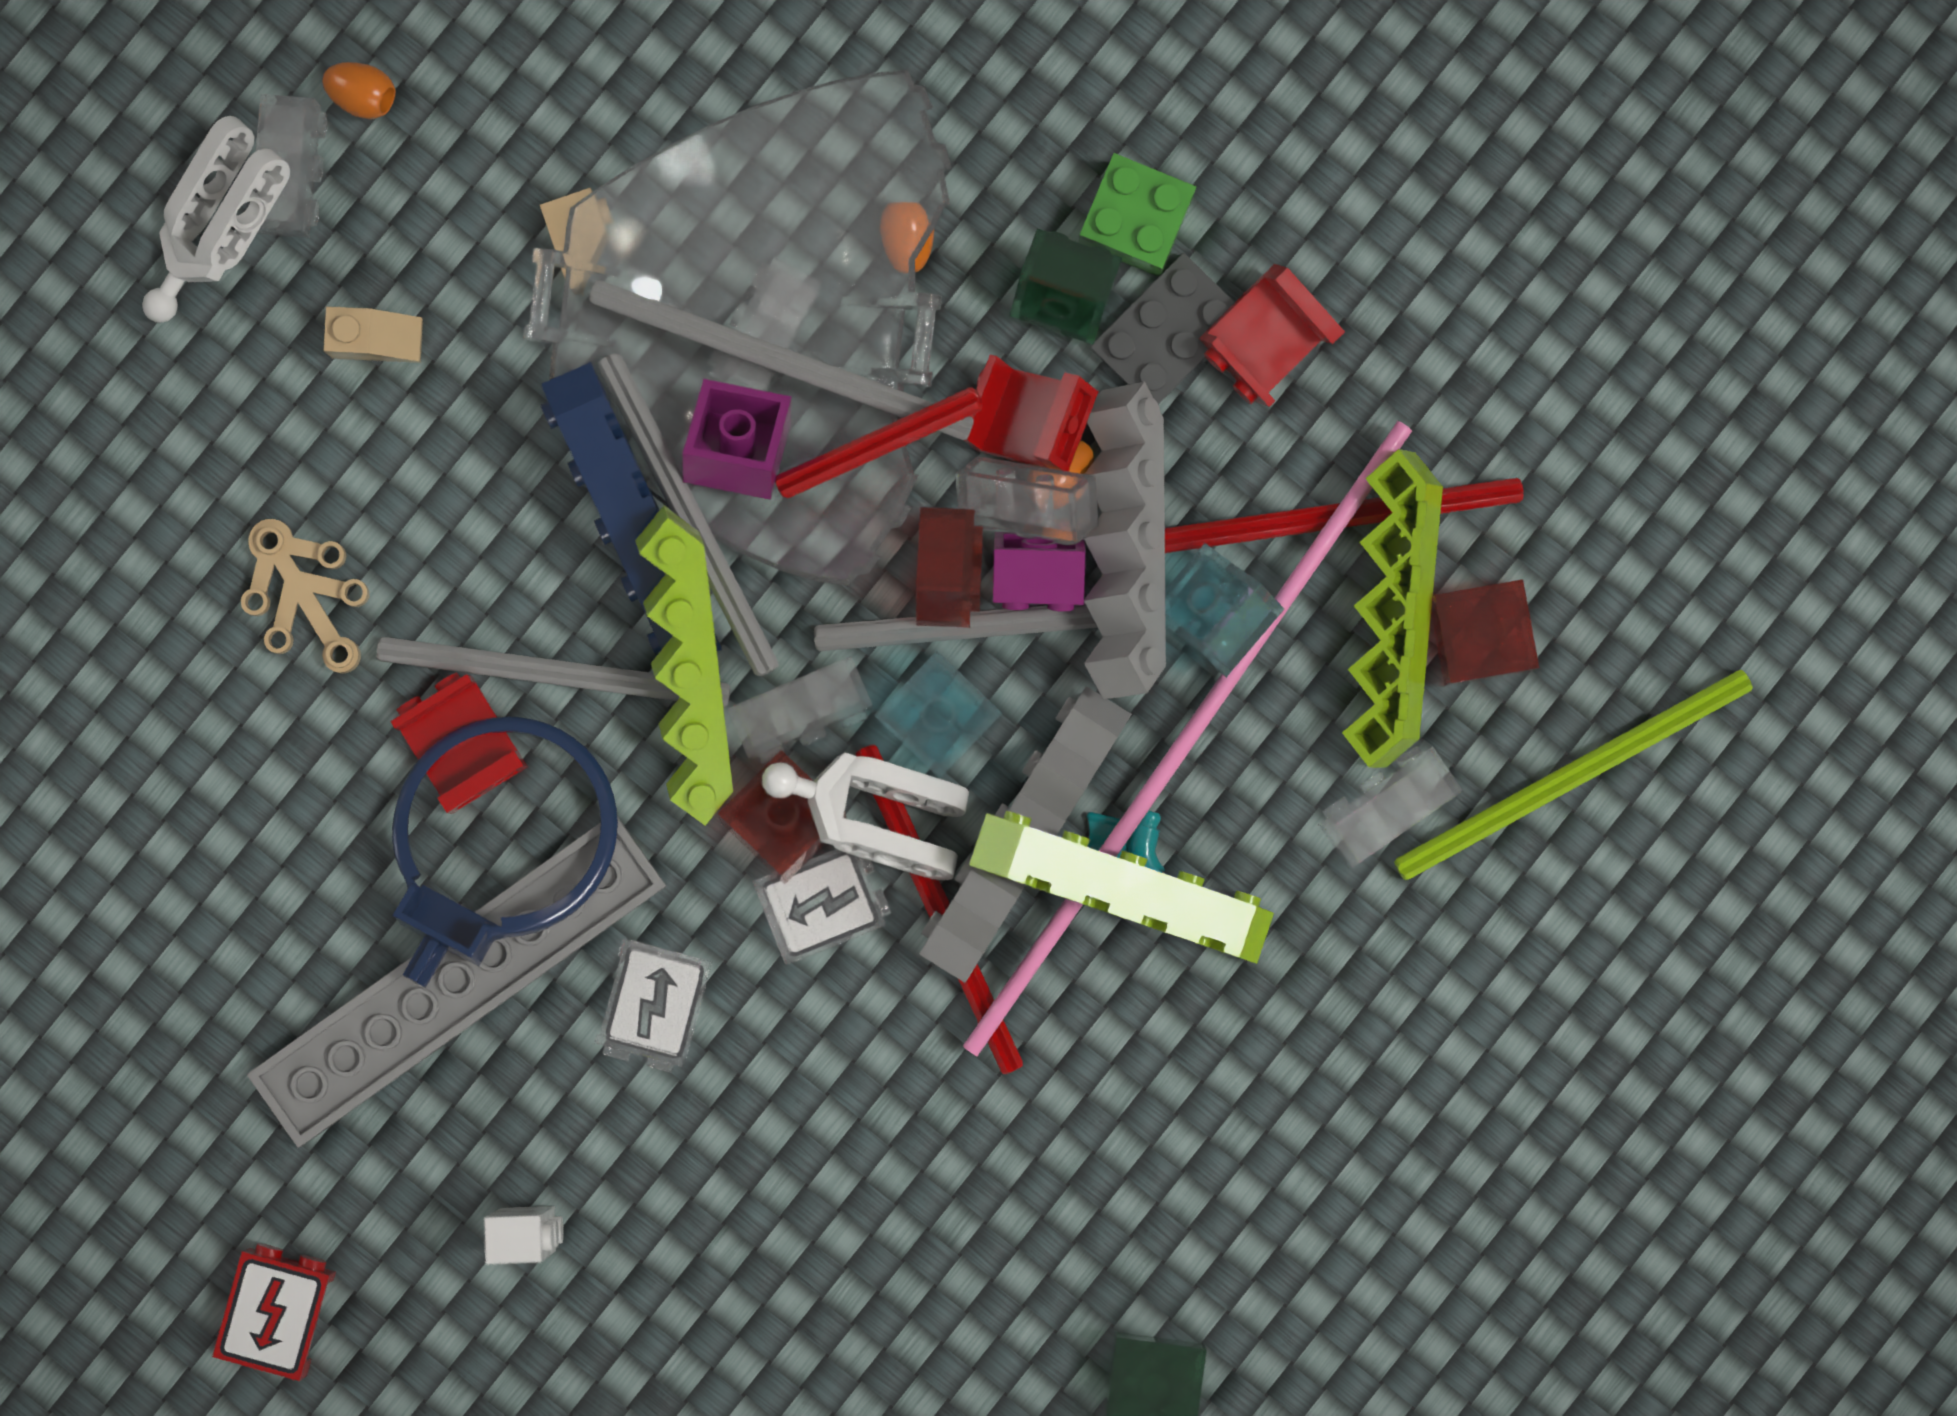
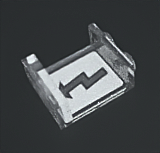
M835 849L773 875H767L752 881L785 965L887 925L884 916L891 914V910L882 888L873 891L867 876L875 872L871 860Z
M623 938L618 954L621 958L601 1032L596 1035L594 1044L605 1046L603 1050L604 1055L629 1061L630 1054L632 1053L647 1057L646 1066L672 1072L674 1065L680 1067L685 1065L713 961Z

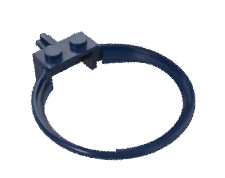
M522 717L489 718L462 726L447 734L430 747L414 765L399 794L392 825L394 855L408 888L393 916L402 926L424 937L405 969L404 977L426 988L447 950L479 967L494 941L529 935L550 928L577 911L596 891L610 866L615 851L618 830L617 807L611 785L602 767L586 747L574 737L557 727L534 719ZM490 732L529 734L543 738L565 750L580 764L592 782L598 798L601 816L600 838L594 859L588 871L575 888L562 899L541 910L519 916L501 917L502 927L424 885L420 888L415 883V880L421 874L411 852L408 831L409 814L415 792L430 767L444 753L469 738Z

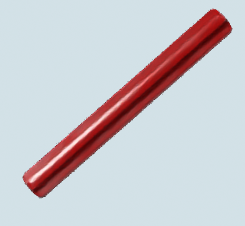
M967 388L778 474L775 479L778 491L782 497L791 498L976 414L983 409L980 395L976 389Z

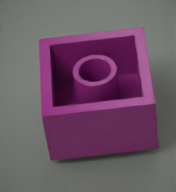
M703 379L682 453L683 482L771 500L776 483L775 479L779 472L791 427L792 396Z
M995 532L993 603H1002V608L1008 610H1025L1029 608V604H1047V609L1052 611L1074 610V605H1084V534Z

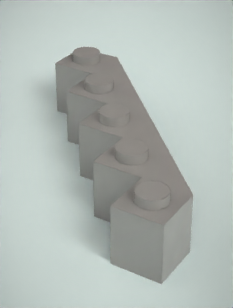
M1145 382L1101 390L1096 397L1087 421L1102 452L1083 477L1102 514L1085 535L1084 540L1102 576L1084 599V602L1103 638L1084 664L1103 700L1148 693L1166 667L1164 418L1157 401L1153 398Z
M1087 686L1077 701L1069 696L1055 718L1062 723L1044 754L1035 750L1022 771L1023 774L1029 777L1011 807L1002 803L995 816L1003 818L1006 810L1031 818L1029 827L1057 836L1132 714L1108 699L1103 700L1099 693ZM968 857L955 878L962 886L943 915L935 911L921 934L927 937L928 940L919 955L964 983L969 978L1026 886L1025 884L970 866V857Z

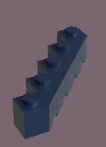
M589 362L542 383L541 385L548 401L540 405L550 428L554 429L559 426L574 460L567 462L577 486L581 487L586 484L599 512L600 518L594 520V523L605 545L613 543L627 575L621 577V581L630 601L633 602L639 599L646 614L643 602L666 573L639 554L636 539L660 510L616 418L605 389L592 363ZM647 616L653 632L647 634V637L657 656L673 635ZM715 633L716 650L718 652L722 650V647Z

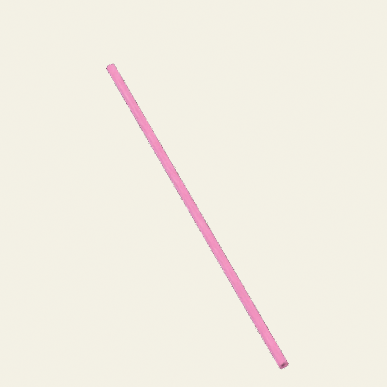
M1400 421L1396 422L1099 849L1100 852L1117 857L1372 490V486L1365 478L1400 449L1409 437L1412 430ZM1068 899L1063 901L964 1043L963 1047L975 1056L980 1054L1083 904Z

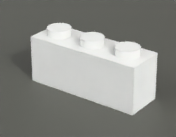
M555 1206L500 1208L486 1216V1264L542 1262L553 1254L558 1244L563 1243L564 1233L562 1216H555Z

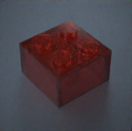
M920 507L916 626L970 628L971 612H980L983 526H974L975 509Z
M1523 579L1433 596L1431 615L1445 687L1530 672L1539 668Z
M780 750L718 813L721 824L782 883L786 884L825 843L820 840L807 801L808 798L795 794L785 798H774L762 786V776L766 768L777 762L787 763L794 768L798 777L813 781ZM844 811L843 818L847 819L846 811Z

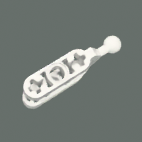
M223 117L212 126L165 206V223L159 234L166 269L169 273L160 288L150 290L144 296L142 302L146 317L154 322L163 323L176 315L178 304L175 297L185 281H219L225 270L238 264L288 182L290 167L285 160L272 149L264 148L256 151L244 164L203 233L198 247L192 242L208 224L254 145L252 130L237 117ZM213 171H217L215 178L208 184L203 185L205 178ZM250 201L246 211L236 216L238 209L244 203Z
M848 753L837 756L814 781L798 777L794 768L787 763L777 762L766 768L762 776V786L769 795L774 798H785L795 794L808 798L807 801L821 842L834 845L836 849L926 878L936 880H950L954 878L958 857L954 851L867 823L845 819L843 816L849 786L935 814L960 817L965 815L969 791L965 787L879 759L854 756Z

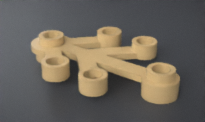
M276 519L260 521L252 528L249 534V548L251 553L257 558L251 587L241 597V606L246 613L252 616H261L268 611L270 598L267 595L274 567L276 566L284 579V584L274 625L264 636L266 648L276 654H284L291 649L293 645L291 631L299 604L325 646L322 653L325 665L337 673L353 671L361 659L360 649L354 641L340 637L314 593L342 599L352 607H360L369 599V588L365 583L357 579L344 582L301 572L291 557L292 555L318 560L321 565L328 569H338L346 561L345 549L333 541L320 544L294 538L290 528L285 523ZM269 533H275L278 537V543L272 549H266L263 545V539ZM335 547L339 551V559L335 563H327L324 559L325 551L328 548ZM353 585H359L363 590L362 597L358 601H350L347 596L348 589ZM260 594L263 599V605L260 609L253 611L249 608L248 600L252 595ZM277 632H283L286 636L285 645L278 649L274 648L271 643L272 636ZM339 646H344L348 652L347 659L344 662L337 663L333 659V651Z

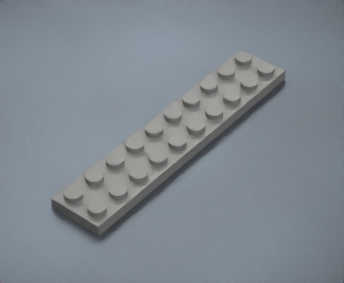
M618 816L617 840L610 866L596 891L569 917L537 933L494 941L479 967L447 950L426 988L417 985L403 976L405 969L412 959L411 957L246 1074L298 1148L308 1143L667 887ZM601 823L520 879L475 913L502 927L501 917L532 913L562 899L575 888L588 871L598 847Z

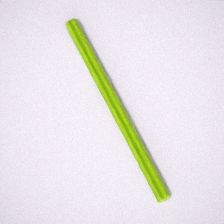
M1743 670L1730 674L1396 858L1394 861L1396 869L1404 880L1415 877L1747 694L1753 689L1749 677Z

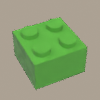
M1113 153L1080 232L1078 244L1160 277L1194 197L1196 186Z

